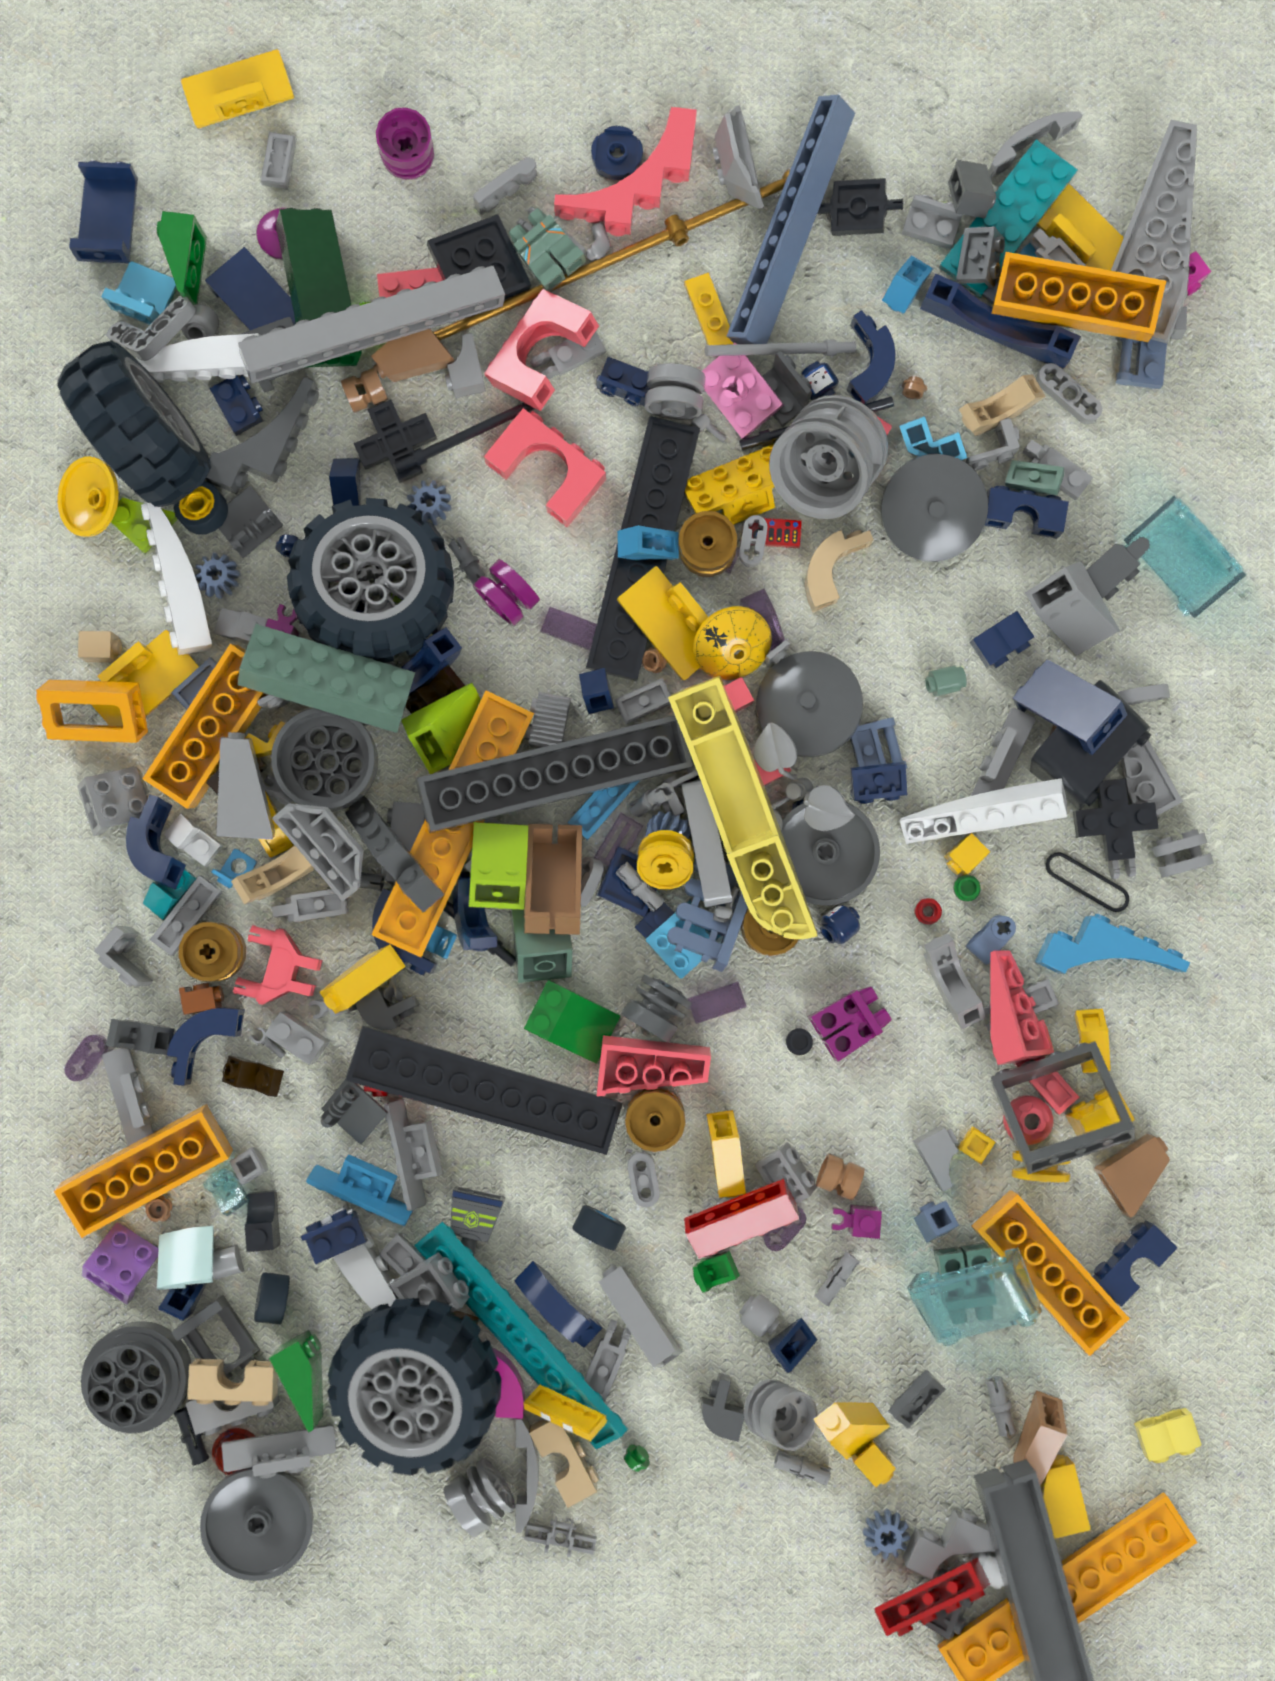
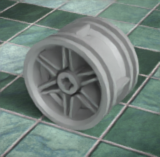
M840 395L823 396L815 399L801 410L774 444L769 464L772 482L783 500L793 509L806 516L818 519H833L843 516L859 504L871 484L883 470L888 455L887 435L881 421L863 403Z

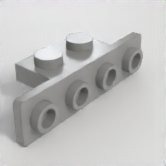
M1016 708L1010 709L1001 731H997L991 741L993 748L990 755H986L979 769L982 772L971 796L1005 788L1036 720L1034 716Z
M120 1048L102 1054L126 1142L129 1146L152 1134L154 1131L150 1120L152 1117L151 1109L148 1102H145L142 1093L144 1092L143 1081L137 1075L130 1049Z
M400 1099L384 1104V1108L389 1112L385 1118L389 1126L391 1145L394 1149L397 1172L403 1189V1199L407 1210L412 1211L426 1205L421 1179L439 1176L443 1174L431 1121L409 1125L404 1100Z
M332 1424L315 1427L309 1433L307 1429H300L224 1442L222 1444L225 1472L253 1468V1477L259 1476L260 1478H270L275 1476L277 1472L287 1471L288 1473L301 1472L305 1467H310V1457L336 1452L335 1433Z

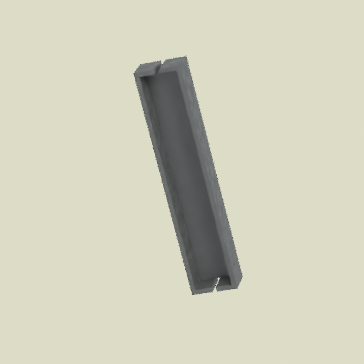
M1025 1459L1003 1466L1004 1472L1002 1473L996 1468L973 1475L1030 1681H1094L1036 1471Z

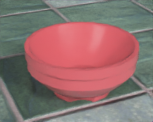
M1024 1095L1010 1102L1027 1145L1040 1143L1049 1136L1053 1127V1115L1049 1106L1043 1100L1031 1095ZM1034 1113L1039 1118V1125L1031 1130L1025 1126L1024 1120L1028 1114ZM1003 1115V1123L1005 1130L1008 1133V1135L1013 1139L1005 1116Z

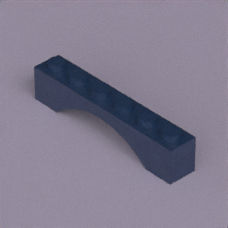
M936 273L920 307L925 312L1043 363L1056 364L1063 370L1071 360L1081 337L1059 326L1044 325L1019 318L992 314V307L977 299L961 284Z

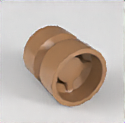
M375 367L361 372L359 378L353 375L341 380L342 387L354 413L367 408L370 402L375 405L388 400ZM364 386L366 394L359 395L357 389Z
M828 1153L819 1170L816 1186L829 1192L835 1189L837 1195L852 1201L862 1183L865 1168L851 1162L845 1165L842 1158Z

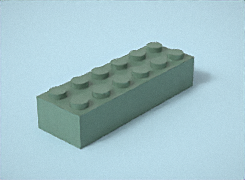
M255 624L239 668L238 685L397 733L415 672Z

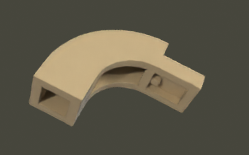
M1033 374L1023 375L997 394L979 402L967 403L959 411L962 414L964 425L973 432L974 436H978L995 429L1001 420L1015 418L1046 396Z
M840 530L830 535L818 546L811 558L805 576V592L812 612L838 602L840 597L833 582V565L846 555L870 547L873 542L870 530L864 533L861 530L854 531L846 536L847 539L844 538Z
M294 845L275 860L235 877L231 883L245 905L257 899L260 901L288 887L315 869Z

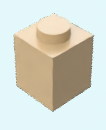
M79 631L78 658L83 661L113 663L118 659V655H121L122 642L119 636L113 632Z

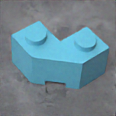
M925 416L899 426L908 452L916 456L945 454L960 460L967 458L959 432L933 441Z

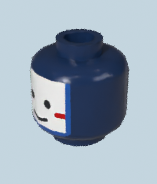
M816 361L801 372L802 376L806 377L812 386L810 400L813 401L823 396L836 394L834 389L838 386L839 380L828 363Z
M836 905L821 918V934L832 944L846 943L860 930V923L858 921L860 916L853 907Z

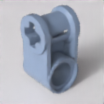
M994 916L969 940L966 948L985 965L989 964L990 952L1001 951L1002 947L1015 934V922L1008 916ZM998 922H1006L1004 927L1007 931L1005 933H997V931L999 930V927L997 926Z

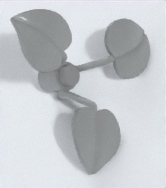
M775 723L767 724L754 746L755 761L763 770L772 772L778 769L780 774L791 779L786 786L787 796L772 805L780 830H782L783 820L775 809L790 800L799 801L804 799V804L808 806L804 812L805 821L816 830H833L852 820L855 814L838 790L828 785H822L813 789V784L809 779L804 777L798 778L796 774L793 775L784 770V768L795 765L797 760L796 746L783 728Z

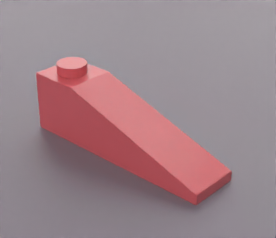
M1011 951L990 952V1029L992 1051L998 1065L1013 1064L1045 1057L1054 1052L1048 1028L1043 1019L1038 1020L1032 1008L1036 1003L1033 997H1028L1022 987L1024 978Z

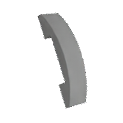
M1070 111L1048 115L1021 128L1000 148L989 168V176L992 178L1010 168L1017 155L1016 152L1033 143L1036 139L1038 140L1049 133L1052 139L1056 141L1075 130L1083 117L1081 112Z
M525 1414L523 1419L516 1418V1448H527V1496H517L516 1533L523 1531L530 1518L539 1481V1454L529 1434L531 1425Z

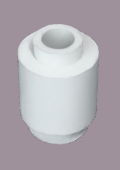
M992 1552L973 1553L970 1561L978 1557L991 1586L996 1589L1004 1587L996 1555Z

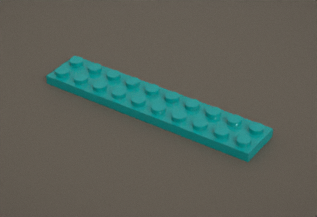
M441 1222L414 1245L426 1259L439 1252L442 1258L446 1257L451 1261L453 1265L452 1272L458 1281L463 1280L468 1286L469 1299L465 1304L538 1385L545 1386L606 1415L607 1423L589 1441L596 1450L621 1438L628 1428L622 1423L621 1417L605 1404L602 1396L594 1391L585 1381L584 1376L570 1365L566 1360V1356L553 1346L545 1332L536 1327L529 1319L527 1312L519 1308L511 1299L509 1292L493 1279L491 1272L476 1260L473 1252L459 1241L455 1232L450 1227Z

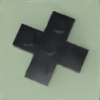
M392 400L368 409L377 434L353 444L365 470L390 460L394 469L393 463L410 456L411 452L414 451L413 449L437 440V437L426 413L401 422ZM414 465L399 473L394 469L399 483L422 474L423 470L421 466L417 467Z
M1125 778L1102 781L1097 790V793L1100 794L1098 796L1099 808L1073 811L1076 838L1102 835L1106 861L1135 858L1132 832L1159 829L1155 802L1129 805Z

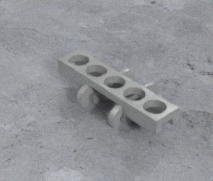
M555 1516V1520L550 1522V1525H553V1527L527 1522L524 1540L546 1544L544 1550L546 1553H548L549 1544L567 1547V1557H571L572 1550L594 1555L597 1537L572 1532V1530H576V1526L573 1525L574 1520L571 1523L557 1521L558 1518ZM529 1529L539 1531V1534L536 1537L530 1536ZM542 1532L548 1533L547 1539L542 1537ZM558 1533H563L566 1539L564 1542H557L555 1536ZM574 1539H579L577 1545H573ZM582 1541L592 1542L593 1544L590 1548H585L582 1545Z

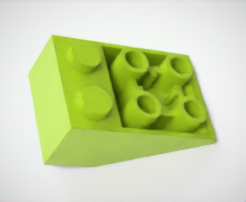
M473 683L401 719L407 736L429 774L449 766L454 759L481 701Z
M474 822L469 907L524 910L528 825Z

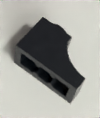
M277 1191L250 1192L247 1194L246 1224H244L246 1252L274 1250L280 1245Z

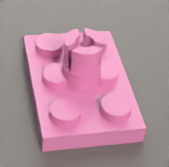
M746 355L719 356L702 371L706 377L704 390L742 439L748 437L784 406Z

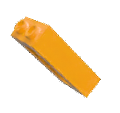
M49 679L36 690V699L42 714V726L46 731L47 739L137 743L148 733L138 682ZM59 703L116 705L120 709L123 726L64 724Z

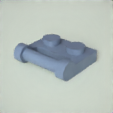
M1120 337L1122 348L1120 368L1116 374V383L1160 389L1164 381L1167 344L1151 339L1149 342ZM1133 343L1138 344L1135 375L1130 373Z
M894 717L858 726L854 735L850 738L858 767L886 764L877 730L881 729L885 733L892 763L904 762L906 764V761L902 759L894 726L896 724Z

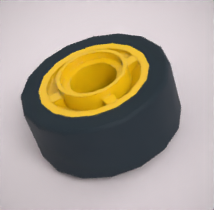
M206 481L173 506L176 518L188 531L197 535H206L216 531L223 525L228 514L226 499L213 484Z

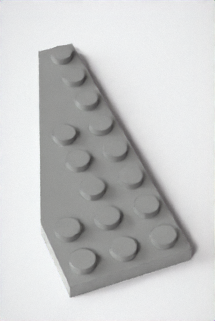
M1171 120L1111 269V271L1166 280L1155 332L1151 340L1168 344L1188 294L1197 125Z

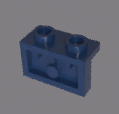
M607 357L601 375H598L596 380L597 389H600L599 391L609 397L616 395L632 406H645V396L648 390H650L647 385L648 371L611 357Z
M236 375L234 379H225L209 388L236 436L263 422L259 414L263 409L256 396L253 398L249 396L247 390L251 389L244 375Z
M904 762L850 768L852 782L850 795L854 801H858L860 804L872 803L874 799L879 798L893 801L900 799V796L908 795L906 764Z
M346 1209L331 1215L332 1220L325 1224H322L321 1220L305 1227L307 1232H304L300 1237L302 1241H306L315 1265L368 1241L355 1210L347 1213Z

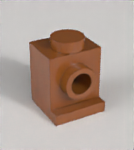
M209 983L193 985V991L191 987L179 988L184 1015L222 1008L221 1002L224 1001V993L221 986L210 987Z

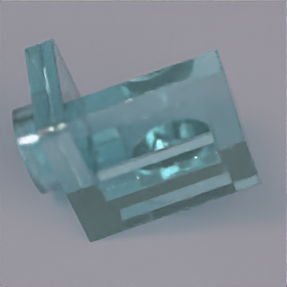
M226 1168L214 1172L209 1179L203 1182L204 1188L213 1194L222 1214L227 1217L249 1201L236 1174Z

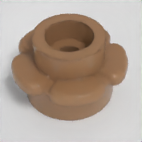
M911 376L902 383V394L909 399H921L923 393L927 391V386L924 385V381L920 377Z
M649 648L644 653L642 664L646 670L660 673L666 667L667 660L656 648Z
M162 1195L149 1201L145 1207L146 1215L153 1222L168 1220L171 1216L170 1211L173 1209L171 1201L169 1199L166 1200ZM158 1206L162 1208L161 1211L157 1210Z

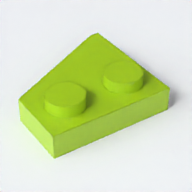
M122 497L118 502L117 511L111 523L143 553H146L152 546H149L146 530L151 529L149 520L143 519L141 504L144 503ZM161 508L172 526L178 520L175 513Z

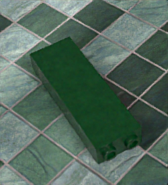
M320 208L310 210L280 209L276 221V229L295 322L297 323L301 320L311 321L320 318L328 312L337 313L346 310L352 304L332 210H322ZM359 350L305 368L357 366L362 351Z

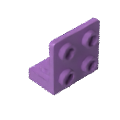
M115 1223L82 1266V1276L128 1305L134 1297L136 1286L157 1260L159 1248L122 1224Z

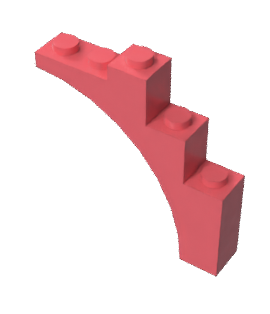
M671 107L668 123L659 144L649 158L635 172L618 183L595 192L578 195L555 194V216H559L564 220H573L574 218L585 219L589 223H599L602 221L605 222L606 232L614 236L631 235L634 205L648 210L660 208L663 179H668L674 183L689 182L697 110Z

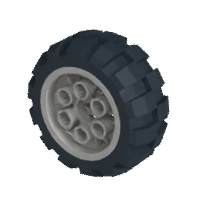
M113 341L93 344L64 366L57 380V387L60 390L59 394L80 430L103 460L138 496L147 503H151L154 507H163L178 503L203 484L212 467L201 441L165 390L124 347Z
M366 498V504L352 506L351 500L332 506L333 514L327 518H324L321 514L317 515L303 529L305 533L304 539H298L294 542L288 559L290 572L286 576L293 608L299 623L303 624L307 629L309 637L317 643L347 651L354 655L373 658V660L382 663L393 662V655L406 651L407 655H411L421 649L424 641L430 634L434 635L440 631L448 618V607L453 602L454 577L451 556L446 551L444 539L435 526L429 522H422L421 513L404 504L399 503L397 509L388 507L387 499ZM387 552L395 554L390 559L383 557ZM342 563H347L350 565L345 570H340L337 568ZM408 563L411 568L403 569L400 566ZM366 565H372V567L363 568ZM396 576L403 578L400 583H392ZM374 579L375 584L370 585L368 580ZM340 581L339 585L330 588V582ZM350 589L355 591V593L347 595L344 591ZM391 593H393L403 601L395 605V603L390 598ZM378 594L382 597L380 601L375 602L371 600L372 596ZM360 601L365 604L364 613L355 612Z
M420 1298L394 1300L391 1307L388 1303L380 1304L363 1314L359 1322L351 1327L332 1357L328 1372V1380L331 1386L327 1390L332 1417L340 1416L341 1421L338 1424V1431L348 1445L351 1446L356 1443L364 1450L361 1457L377 1467L383 1462L393 1466V1473L411 1476L416 1474L419 1468H424L426 1474L452 1467L454 1461L459 1462L466 1459L480 1445L484 1434L489 1430L496 1414V1407L501 1399L502 1378L499 1371H495L499 1362L490 1341L482 1342L478 1337L481 1332L480 1327L467 1315L460 1319L450 1312L451 1305L437 1300H431L429 1305H420ZM394 1357H399L401 1364L400 1367ZM429 1366H431L436 1371L430 1374L432 1372V1369ZM406 1399L414 1401L415 1403H409L406 1401ZM442 1401H453V1406Z

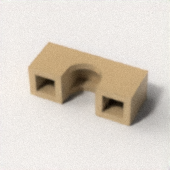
M196 1359L189 1365L188 1399L196 1400L198 1404L213 1403V1400H221L226 1405L241 1404V1401H252V1405L265 1406L272 1402L278 1394V1375L270 1361L251 1360L245 1367V1378L242 1382H232L225 1376L224 1360Z
M545 1419L531 1425L529 1434L542 1458L550 1453L557 1452L563 1454L569 1461V1466L564 1471L556 1474L555 1485L567 1508L596 1493L599 1476L593 1465L588 1466L584 1458L587 1454L581 1441L576 1442L570 1431Z

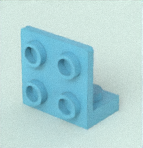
M131 261L118 289L113 291L105 287L101 297L111 310L151 325L169 306L177 287L172 277Z
M675 912L646 938V942L671 970L682 979L701 962L702 956L686 949H682L681 953L674 951L676 946L668 942L667 933L672 927L683 928L685 922L678 919ZM691 924L689 932L705 938H709L711 932ZM717 934L715 942L721 943L723 936Z

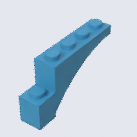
M1100 914L1085 916L1074 942H1072L1073 937L1064 932L1058 931L1057 934L1048 933L1035 960V963L1058 974H1066L1067 969L1077 965L1111 958L1141 960L1163 966L1175 972H1186L1190 962L1182 959L1184 956L1182 953L1169 948L1165 951L1158 947L1159 943L1148 937H1144L1142 940L1134 936V930L1122 925L1117 928L1109 924L1111 921L1109 918Z

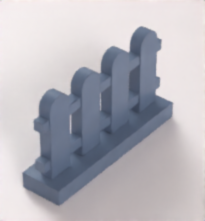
M695 858L693 862V868L696 872H699L697 861ZM725 864L730 891H732L734 886L740 888L732 867ZM690 879L686 882L684 891L688 896L693 897L692 903H681L676 909L677 918L685 921L683 928L672 927L667 933V940L676 946L674 951L681 953L682 949H686L701 955L700 961L706 963L709 959L714 960L712 969L723 972L728 965L747 910V904L741 889H739L738 895L732 904V914L726 923L713 920L714 913L698 907L700 900L704 901L701 881ZM691 924L711 931L709 938L689 932ZM717 934L723 936L721 943L715 942Z

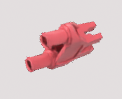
M252 925L249 932L260 934V937L249 934L248 942L271 947L272 951L267 969L261 983L238 977L235 984L246 988L234 987L233 993L255 998L260 1005L272 1002L289 992L313 996L316 985L297 981L298 969L300 966L320 971L323 960L302 955L285 929L279 928L272 931Z

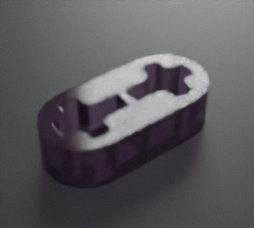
M101 1035L85 1037L65 1065L64 1072L66 1077L72 1081L87 1079L103 1059L102 1055L107 1053V1039ZM98 1041L99 1043L97 1047L100 1049V1051L92 1052L90 1056H88V1053L92 1049L89 1043ZM85 1060L81 1067L84 1073L75 1075L76 1069L73 1067L74 1064H81Z
M797 1206L800 1213L799 1223L793 1222L788 1227L781 1226L763 1235L764 1243L768 1249L781 1251L806 1224V1214L801 1207ZM783 1228L784 1231L780 1235L781 1243L774 1242L770 1244L771 1238L769 1234L771 1232L777 1234Z

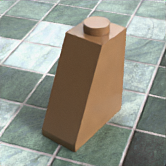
M431 329L388 341L371 355L376 362L373 367H375L377 373L383 379L387 376L392 382L448 368V364L455 362V359Z
M1146 1134L1094 1167V1170L1122 1214L1129 1218L1136 1215L1170 1161L1166 1154L1168 1148L1160 1137L1156 1138V1136Z
M1036 1390L1013 1456V1463L1027 1459L1036 1471L1040 1485L1067 1437L1062 1399Z

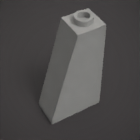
M228 732V737L220 738L217 837L273 839L275 837V828L252 738H245V733Z
M614 1265L602 1274L604 1278L599 1281V1284L651 1365L655 1368H662L683 1352L626 1268L622 1266L617 1268Z

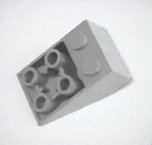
M1081 561L1063 568L1025 592L1038 617L1076 656L1120 631Z

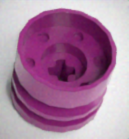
M407 107L395 108L385 113L378 122L376 129V140L381 160L386 170L393 176L404 180L417 179L430 169L434 159L430 126L425 117L418 111Z

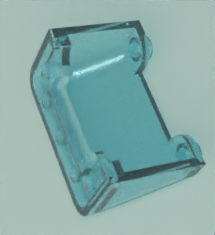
M1177 494L1124 539L1126 548L1139 537L1143 536L1149 540L1150 548L1140 558L1144 559L1180 601L1177 607L1186 617L1191 614L1195 619L1247 575L1243 566Z
M1019 1247L1006 1250V1257L998 1259L992 1257L988 1262L941 1275L939 1272H935L931 1276L929 1271L915 1275L907 1289L911 1300L937 1343H943V1346H950L957 1343L961 1338L1018 1324L1021 1327H1027L1037 1322L1036 1318L1040 1316L1042 1309Z

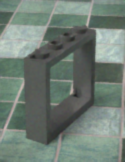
M1096 1042L1089 1044L1080 1043L1071 1050L1053 1052L1047 1058L1038 1061L1030 1060L1023 1063L1020 1067L1011 1070L1003 1069L994 1076H991L994 1092L1028 1174L1135 1139L1134 1125ZM1093 1060L1120 1122L1030 1151L1005 1089Z

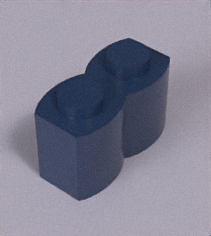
M1015 611L972 639L970 644L986 668L993 665L996 669L1009 660L1006 655L1014 650L1019 654L1030 647L1029 641L1034 638V635L1019 612Z

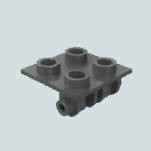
M249 486L227 504V518L218 529L241 557L244 558L284 525L254 489Z
M344 1080L321 1108L324 1111L321 1115V1125L329 1128L337 1123L361 1145L389 1112L358 1084Z

